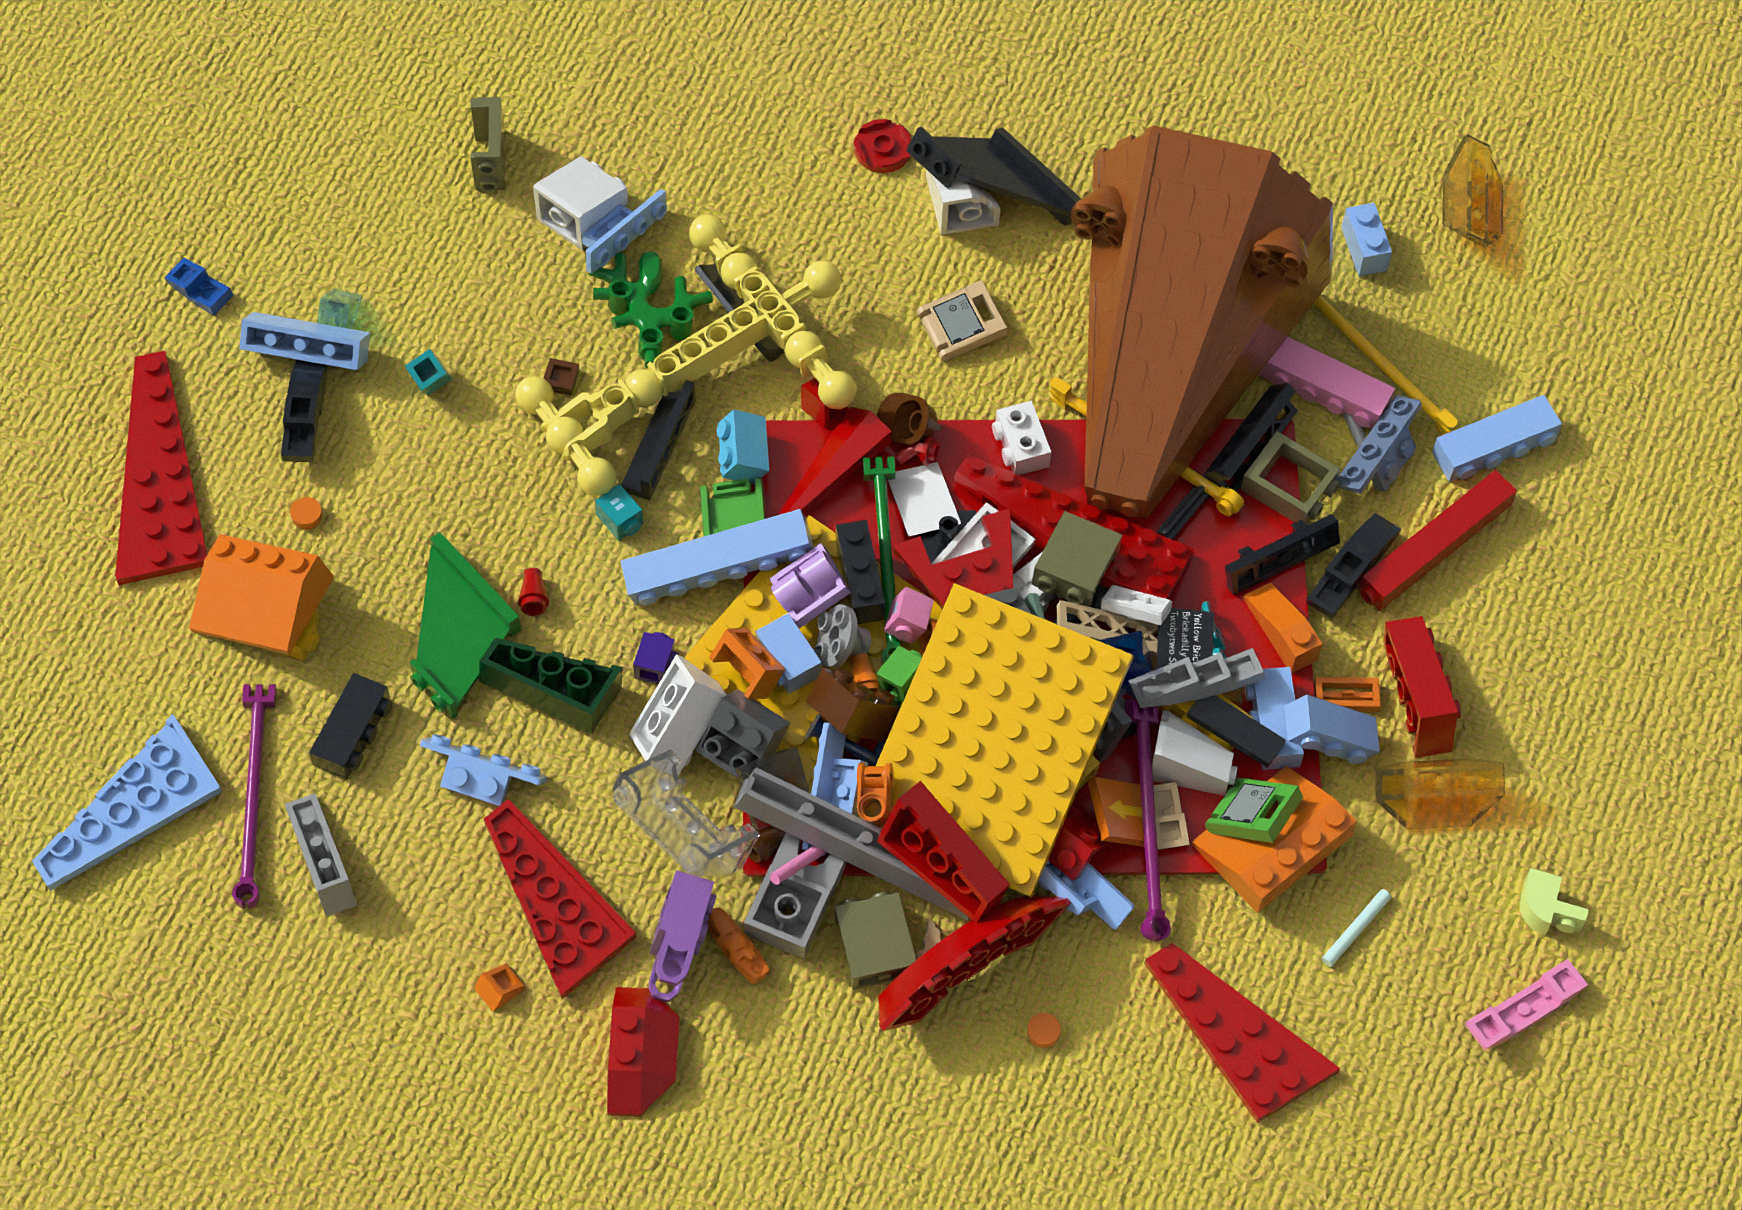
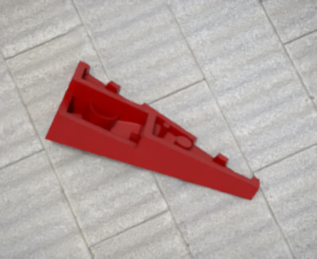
M851 406L778 515L801 509L804 515L808 514L845 485V478L863 465V458L871 459L891 444V430L872 411Z

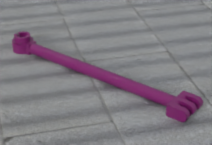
M250 684L243 685L242 704L244 708H252L241 877L232 890L235 904L242 909L246 908L245 901L241 900L244 895L250 894L253 896L247 901L249 909L256 906L260 900L259 890L254 883L264 717L265 708L276 707V684H269L268 695H264L263 684H256L255 696H251L252 689Z
M1129 698L1125 702V712L1132 720V723H1136L1149 905V911L1146 912L1147 917L1141 924V933L1144 938L1150 941L1155 940L1156 942L1167 938L1171 931L1170 922L1165 916V911L1162 910L1149 731V726L1159 723L1158 706L1140 708L1136 699Z

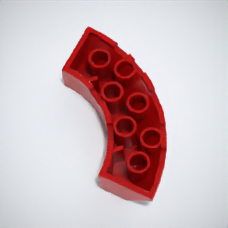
M1024 895L998 905L978 923L971 920L958 928L913 962L878 996L879 1027L883 1031L921 1022L932 1009L949 995L946 990L948 987L953 988L965 979L967 981L988 967L990 962L1002 954L1007 956L1017 950L1032 946L1066 910L1071 901L1068 898L1033 895L1031 898Z

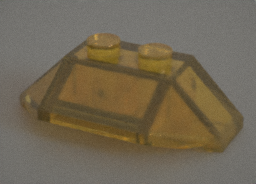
M1467 134L1461 140L1443 173V224L1462 237L1487 247L1503 236V184L1497 166L1490 156L1492 154L1490 145Z
M1473 759L1410 761L1375 769V801L1407 830L1472 826L1497 801L1505 796L1503 762Z

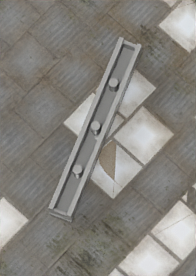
M757 767L748 779L744 780L734 804L735 808L965 920L969 919L967 915L876 841L882 831L881 828L867 823L865 820Z

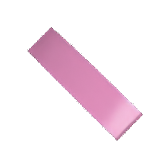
M1567 959L1544 973L1540 980L1494 1008L1491 1006L1466 1021L1465 1026L1484 1051L1538 1023L1587 988L1588 984Z

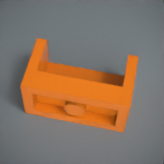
M748 628L726 629L709 656L713 662H729L750 684L744 693L748 700L767 699L786 670Z

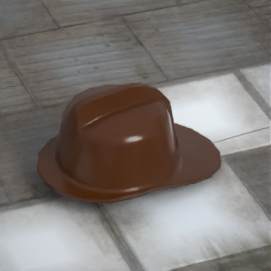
M902 392L893 393L882 401L877 411V417L891 430V441L912 445L923 441L928 436H933L935 431L942 429V426L937 423L938 418L935 409L927 404L926 400L918 396Z

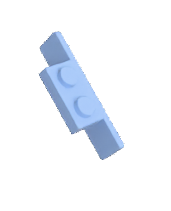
M660 189L634 211L619 204L583 233L582 244L589 247L586 250V271L593 274L597 269L605 266L619 251H623L637 236L644 234L648 227L657 220L662 219L667 211V192Z
M824 723L822 734L819 738L820 746L817 763L814 768L811 794L859 817L857 811L858 763H865L866 766H868V763L862 760L842 759L846 735L841 734L832 723ZM803 841L802 850L806 851L813 845Z
M433 734L432 738L428 737L421 740V747L449 756L441 787L498 806L505 801L511 777L536 785H542L548 779V776L540 774L541 769L536 766L522 764V767L510 764L511 759L506 756L492 754V757L480 754V748L468 744H463L461 748L450 744L451 739L442 735Z
M1047 861L1038 882L1040 886L1048 891H1052L1057 897L1068 898L1071 901V904L1066 908L1068 911L1080 915L1091 909L1114 930L1120 927L1135 907L1128 898L1089 863L1081 876L1073 881Z

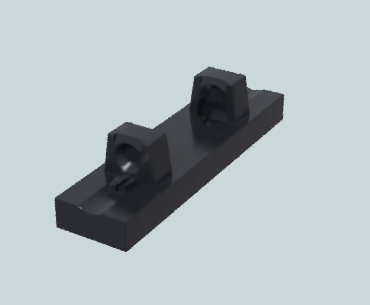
M1332 514L1310 525H1307L1303 520H1299L1291 524L1293 533L1254 551L1249 546L1238 550L1240 559L1225 566L1228 590L1233 595H1236L1339 544L1338 520Z

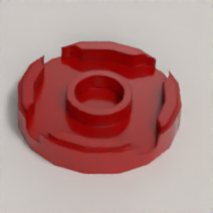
M872 120L864 124L855 136V157L863 167L872 172H894L904 167L910 160L911 155L906 149L912 140L911 135L903 125L892 123V120Z

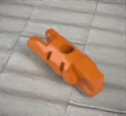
M721 907L713 908L712 913L709 914L707 924L708 932L711 933L710 935L716 941L717 946L732 965L752 984L767 977L770 969L759 949L724 909H721Z

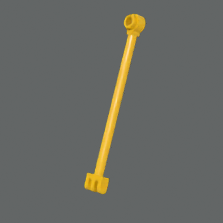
M1321 295L1316 299L1313 305L1410 398L1420 400L1422 404L1421 409L1436 422L1435 429L1445 435L1457 430L1458 421L1446 408L1441 411Z
M1058 377L1052 378L1050 380L1051 400L1063 409L1070 406L1086 416L1087 402L1072 393L1071 385ZM1189 467L1180 476L1196 487L1203 486L1205 488L1204 492L1214 498V501L1217 502V509L1225 516L1236 514L1244 505L1243 498L1236 491L1223 486L1219 487Z

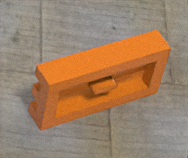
M1315 677L1314 688L1316 698L1358 712H1379V678ZM1322 688L1372 689V692H1354L1353 690L1323 691Z

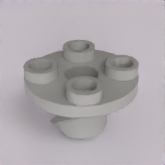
M840 604L834 606L829 612H822L817 621L819 633L814 652L822 662V665L829 668H838L845 663L849 656L866 654L871 645V634L868 629L857 626V617L851 607Z

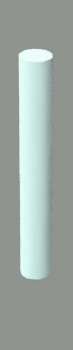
M1381 889L1322 957V961L1327 966L1332 967L1391 899L1388 891Z

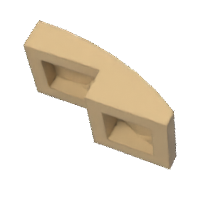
M1177 782L1154 785L1158 850L1190 845L1185 815L1181 811Z

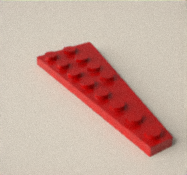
M165 350L136 356L134 362L115 572L118 586L203 567L204 560L208 555Z

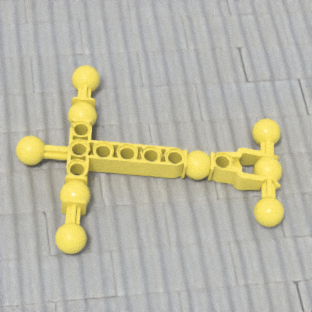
M705 214L698 216L691 223L689 229L691 243L700 251L712 252L714 254L718 274L726 286L737 291L738 296L743 298L744 304L657 356L653 363L649 362L647 364L648 370L639 369L633 371L626 378L625 384L620 380L618 384L607 386L592 395L587 392L581 393L560 408L558 412L552 404L553 389L550 383L542 377L530 376L523 379L517 385L515 392L517 405L527 414L539 415L543 421L540 430L546 432L548 446L557 454H562L563 460L572 459L579 468L577 482L580 488L591 496H601L608 493L614 487L616 471L609 461L604 458L593 457L589 451L611 441L613 431L630 420L634 413H640L638 407L646 408L654 405L660 399L661 394L666 397L669 395V392H676L682 389L686 380L695 381L769 335L779 347L784 349L789 363L799 368L803 377L813 374L819 382L818 396L824 405L830 409L839 410L848 407L856 396L857 385L846 372L833 371L830 368L826 348L820 338L813 332L807 331L805 324L800 323L798 315L792 309L811 296L823 299L833 296L839 290L841 283V274L837 267L829 261L813 262L806 268L802 282L780 294L766 276L759 272L755 260L748 254L743 253V249L739 244L732 248L725 241L726 227L721 219L715 215ZM588 416H593L597 422L584 431L579 421Z

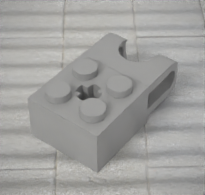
M786 832L745 919L744 932L747 936L805 959L847 862L830 854L824 863L817 866L807 865L780 884L775 885L770 879V874L797 857L801 849V839ZM788 908L793 910V914L786 916L781 911L785 912Z

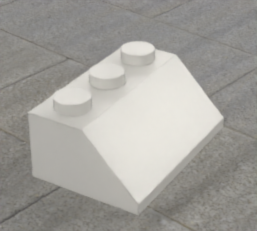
M676 654L629 733L645 761L675 775H679L683 767L689 764L693 750L699 740L702 739L721 698L726 696V693L716 680L682 656Z

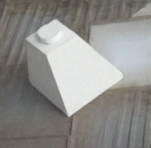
M926 170V179L941 235L999 225V204L985 188L957 178L954 179L950 187L946 188Z
M1163 710L1152 763L1153 781L1164 784L1177 782L1179 787L1225 796L1228 784L1234 785L1237 766H1232L1234 754L1170 711Z

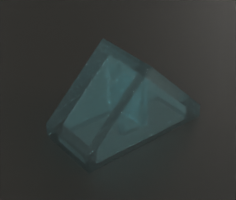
M331 289L320 298L317 323L352 329L362 295Z

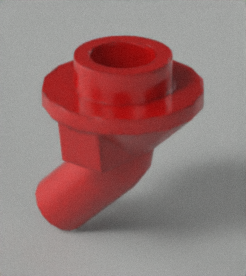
M928 436L921 442L907 446L896 453L895 457L900 465L918 455L923 465L928 466L931 461H936L939 444L935 443L934 436Z

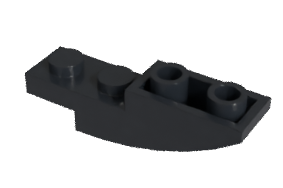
M297 359L294 363L283 415L282 461L313 463L318 419L322 413L327 365Z
M1374 513L1333 558L1325 569L1324 576L1307 597L1306 603L1333 620L1361 582L1362 576L1376 566L1401 532V528Z

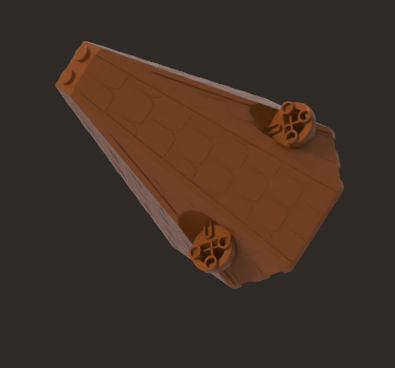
M1154 125L1146 128L1144 134L1137 138L1134 135H1130L1117 141L1116 146L1110 150L1106 147L1097 150L1093 160V191L1086 195L1084 199L1077 201L1071 211V220L1076 227V235L1082 239H1092L1085 449V492L1087 504L1095 506L1100 510L1109 509L1121 512L1128 517L1147 519L1330 283L1333 257V203L1325 196L1319 199L1309 191L1311 184L1296 171H1292L1289 174L1279 165L1281 158L1274 152Z

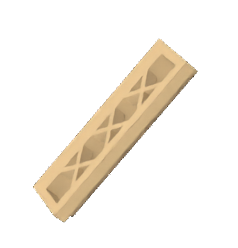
M1062 600L1059 601L1057 604V625L1132 654L1134 656L1130 665L1132 668L1149 672L1156 670L1158 640L1153 635L1158 634L1157 624L1142 620H1131L1124 615ZM1067 613L1076 615L1082 623L1079 625L1067 622ZM1095 621H1104L1112 630H1102ZM1124 628H1134L1141 637L1130 636Z

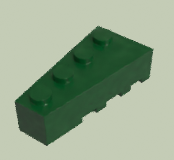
M499 638L493 640L479 661L480 682L589 734L593 733L622 688L623 667L611 665L610 668L597 665L596 661L583 658V661L566 658L564 653L552 651V653L536 651V648L533 646Z

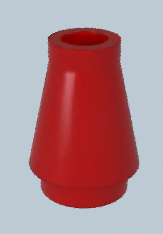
M529 568L524 571V579L518 599L521 611L528 616L543 614L549 605L542 571L538 568Z

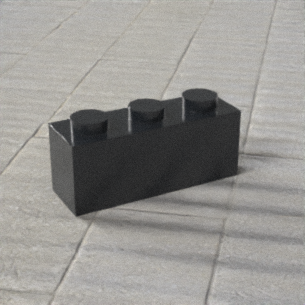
M867 520L837 524L835 543L843 579L851 592L847 595L849 607L856 614L857 624L884 620L885 600Z
M356 673L352 674L309 752L313 766L346 780L349 778L352 770L357 771L363 759L362 752L367 744L370 745L376 737L377 725L381 717L385 718L390 712L392 700L390 699L387 686Z

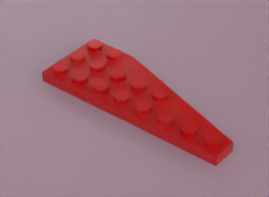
M967 454L955 473L954 481L981 500L992 501L999 506L998 511L1009 508L1010 515L1020 521L1019 527L1044 545H1047L1064 511L1122 534L1119 553L1115 561L1110 562L1099 583L1105 588L1110 589L1112 585L1168 599L1192 559L1195 549L1179 541H1174L1150 529H1145L1126 521L1124 518L1109 514L1095 506L1071 498L1064 493H1059L1042 486L1038 482L1030 481L1009 470L987 463L980 458Z

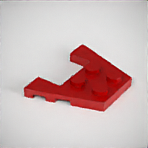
M1009 508L982 517L981 522L990 542V547L932 565L919 536L894 544V554L904 561L909 567L910 573L921 581L929 591L928 594L942 610L954 583L982 595L1013 588V565Z

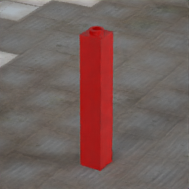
M1494 470L1364 574L1358 589L1363 600L1369 605H1374L1379 611L1384 609L1513 504L1517 490L1500 473Z

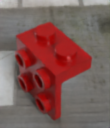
M1073 801L1048 861L1074 881L1081 876L1096 852L1112 845L1114 842L1102 841L1097 820L1086 813V808L1082 804Z

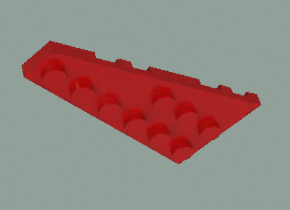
M508 799L484 818V824L562 1000L637 938L636 932Z
M1171 943L1145 959L1144 964L1257 1123L1339 1073L1340 1068L1175 944Z

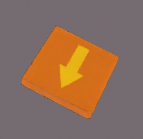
M1099 777L1089 780L1088 786L1102 841L1144 847L1140 784Z

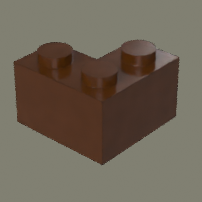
M822 668L806 702L829 723H832L841 734L886 742L901 708L894 701L895 696L881 688L873 691L857 684L853 680L854 675L845 669L837 668L835 671Z

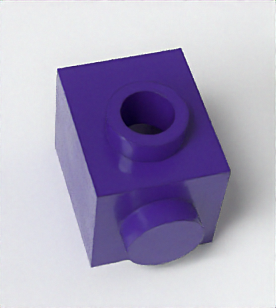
M644 632L633 663L634 678L659 684L676 654L679 655V652L675 651V639L660 632H654L653 634Z

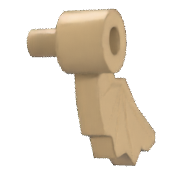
M929 920L927 923L926 935L922 941L924 949L917 953L916 960L941 941L939 937L941 931L935 927V923L932 920Z

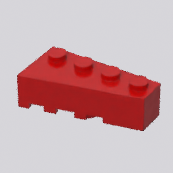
M1423 616L1387 621L1385 623L1383 643L1392 676L1397 678V694L1400 705L1406 704L1407 720L1405 723L1408 734L1415 733L1416 736L1415 745L1412 747L1414 756L1419 758L1452 752L1457 719L1461 718V708L1457 699L1453 700L1450 677L1448 675L1445 676L1443 673L1441 653L1439 651L1436 652L1434 649L1432 629L1426 627Z
M921 781L897 799L876 841L971 920L978 923L999 905L1010 885L1009 882Z

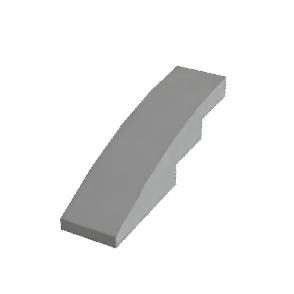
M1253 648L1226 659L1223 658L1221 652L1195 663H1191L1189 657L1133 678L1129 680V683L1140 708L1203 699L1236 690L1266 678Z

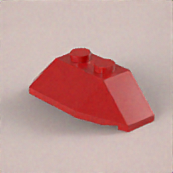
M616 987L608 1058L607 1115L641 1117L676 1082L680 1016L665 1002L652 998L649 988Z

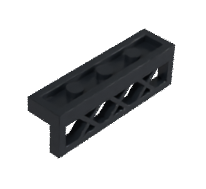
M686 380L681 390L669 392V395L666 397L662 395L621 484L628 494L651 500L696 401L695 382Z
M1289 383L1272 385L1267 389L1204 473L1213 483L1219 487L1223 486L1236 492L1239 491L1244 475L1274 434L1277 431L1282 433L1298 411L1289 401L1296 392ZM1282 409H1284L1285 413L1280 420H1275ZM1266 432L1265 440L1263 442H1258ZM1250 453V460L1248 461V463L1242 464ZM1233 476L1234 481L1229 487L1224 480H1229Z

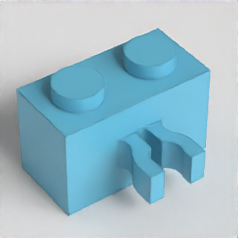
M733 409L717 426V436L719 437L720 445L718 457L719 464L721 465L720 473L722 478L731 480L749 478L751 484H755V478L763 477L769 472L766 418Z

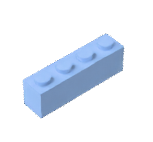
M252 312L242 319L239 349L358 370L368 362L370 332Z
M1542 395L1437 437L1432 454L1449 482L1459 478L1464 480L1474 475L1478 470L1486 467L1487 469H1492L1501 464L1505 459L1513 456L1514 458H1519L1532 448L1537 446L1546 447L1552 444L1557 439L1562 423L1545 395Z

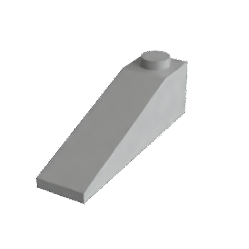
M314 793L286 803L287 813L325 916L327 917L357 906L349 879L316 794Z

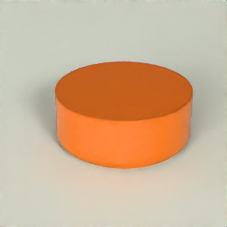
M299 498L290 508L292 521L298 528L312 529L322 520L321 506L314 498Z
M1039 1013L1030 1019L1027 1027V1036L1036 1047L1049 1048L1056 1044L1060 1037L1061 1026L1053 1015Z

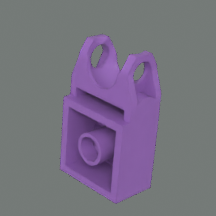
M676 870L664 900L649 952L656 955L648 985L652 998L668 1003L678 995L683 980L688 974L693 954L698 955L701 943H703L708 929L707 921L709 914L712 913L717 896L711 893L714 881ZM659 979V982L673 985V991L667 994L659 992L655 985L656 980Z

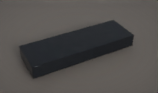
M1216 695L1196 700L1187 712V718L1266 768L1271 765L1286 743V739Z

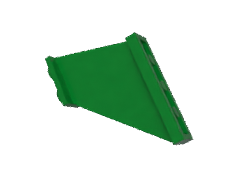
M438 532L430 538L431 548L417 659H413L410 662L412 671L410 678L420 691L425 689L432 696L430 700L440 713L445 711L453 719L457 716V708L479 678V661L495 638L505 640L508 635L513 637L521 631L519 615L456 548Z

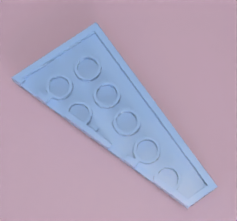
M174 714L165 721L166 725L156 735H152L145 742L146 746L134 759H129L97 792L96 798L86 809L82 808L75 815V820L63 833L59 832L32 860L50 891L222 792L219 784Z

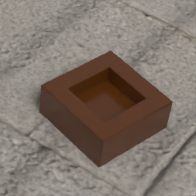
M553 358L549 359L544 379L550 383L553 392L572 396L580 371L579 364Z

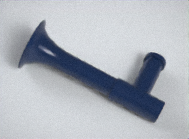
M819 713L810 725L804 740L811 737L820 738L825 722ZM846 738L844 751L855 756L858 760L867 762L868 766H876L886 742L878 741L874 751H871Z

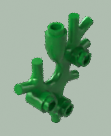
M619 252L614 256V269L600 267L593 274L589 273V276L604 280L610 284L608 288H593V300H608V308L613 314L618 315L611 318L614 329L628 325H635L639 328L638 354L645 361V367L648 368L647 364L649 362L653 363L655 358L662 354L663 333L661 329L668 326V332L672 338L679 341L685 340L692 333L694 316L692 309L712 303L713 297L710 291L695 295L687 293V279L683 276H678L675 278L674 303L667 308H655L648 303V298L658 289L663 274L662 259L655 252L644 253L638 262V281L629 282L626 279V254Z

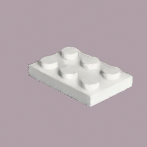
M986 502L932 562V565L990 547V542L981 521L983 516L999 511ZM1011 521L1012 565L1014 568L1034 546L1036 539Z

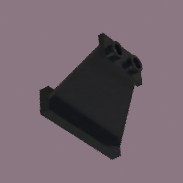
M921 126L917 128L906 149L916 161L946 188L950 187L954 179L957 178L1042 207L1064 226L1072 224V208L1081 198L1003 127L996 129L991 138L931 136Z

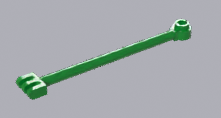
M875 457L876 468H870V459L863 458L864 481L874 480L886 626L891 602L896 597L886 480L895 479L894 457H888V468H883L882 457ZM887 632V646L881 656L882 665L889 658V654L893 653L900 646L899 639Z

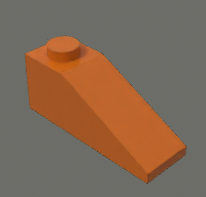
M1272 583L1243 596L1244 601L1286 667H1290L1291 673L1318 661L1323 645L1308 620Z

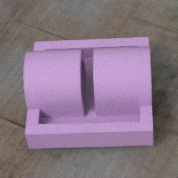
M822 543L770 578L773 584L771 586L773 594L781 606L789 613L798 628H801L851 593L827 548Z

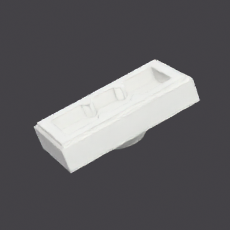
M1116 585L1110 587L1101 601V610L1124 615L1131 620H1142L1157 625L1163 623L1170 613L1172 601L1169 599Z

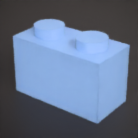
M1375 203L1346 208L1341 228L1358 277L1387 271L1392 250Z
M789 613L755 631L756 638L786 669L777 685H783L788 694L818 678L822 670V662Z

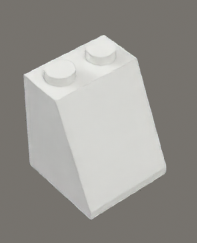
M582 156L533 186L537 220L582 251L587 247L582 244V234L619 204L623 206L628 204L627 187L624 182L617 177H611L597 163L589 162Z

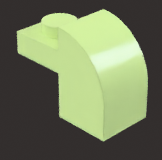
M1530 868L1520 897V911L1528 926L1542 935H1546L1550 925L1556 926L1562 932L1580 933L1586 922L1589 909L1557 901L1562 877Z

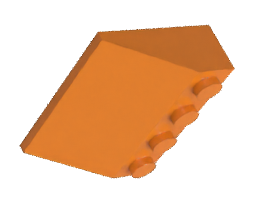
M219 534L204 560L189 629L195 633L290 655L334 579V575L318 555Z
M1285 766L1267 782L1299 786L1303 799L1273 843L1210 833L1208 830L1204 831L1191 843L1256 913H1259L1351 838L1357 820L1334 797L1288 766ZM1277 799L1264 818H1271L1279 806Z

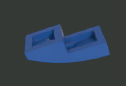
M183 258L164 277L165 281L180 294L213 316L233 297L230 287L209 277L205 268L186 258Z

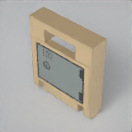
M982 280L917 309V314L922 319V325L936 352H939L942 362L951 360L1008 335L1007 327ZM983 301L993 318L986 322H983L976 308L983 305Z

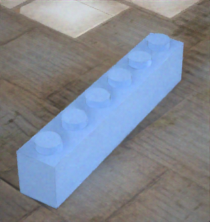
M798 509L621 560V566L628 596L635 605H650L655 603L657 598L668 595L671 597L681 596L692 588H709L716 585L717 581L727 578L740 579L745 577L748 572L758 569L768 571L776 568L779 563L786 561L794 562L813 549L814 546L807 518L802 510Z

